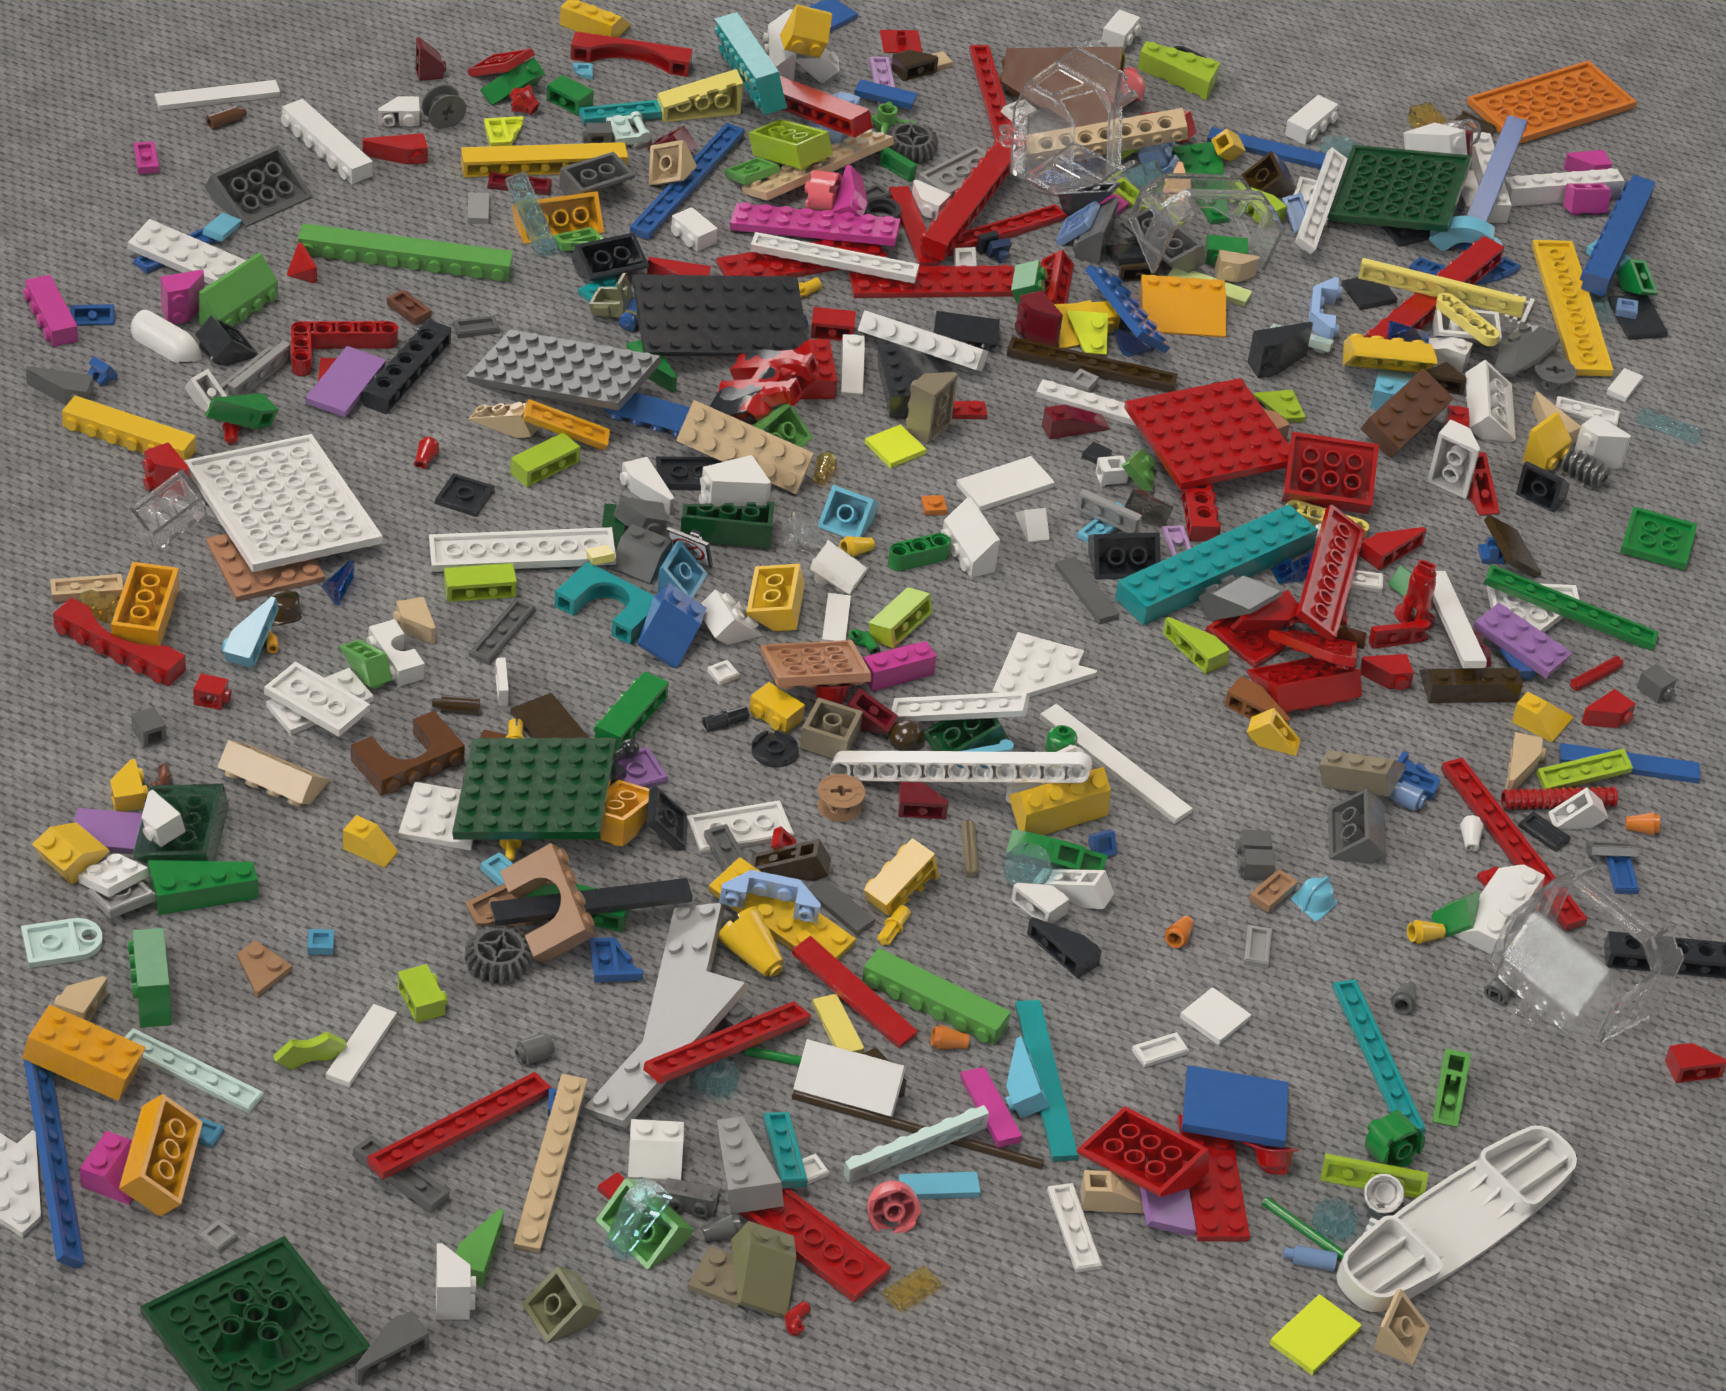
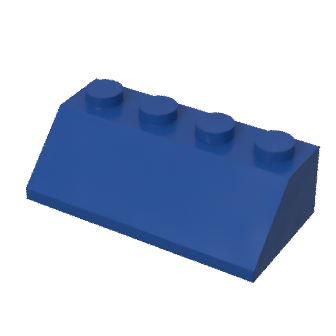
M635 392L619 411L607 408L604 411L610 414L609 418L618 421H622L623 418L630 419V424L643 427V424L652 425L651 430L664 433V429L670 430L673 436L678 437L690 407Z

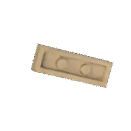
M122 574L50 579L52 602L68 601L70 598L85 600L120 597L123 591Z

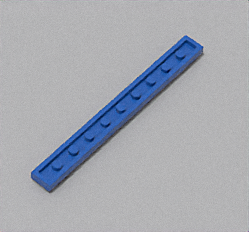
M726 123L693 158L697 167L684 181L670 183L630 226V233L634 232L635 235L648 240L743 138L745 129Z
M23 1059L56 1261L72 1268H80L85 1262L53 1073Z

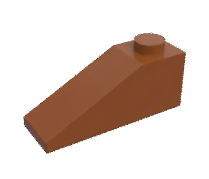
M1240 676L1227 691L1225 707L1249 719L1275 708L1288 725L1290 724L1291 718L1261 685Z

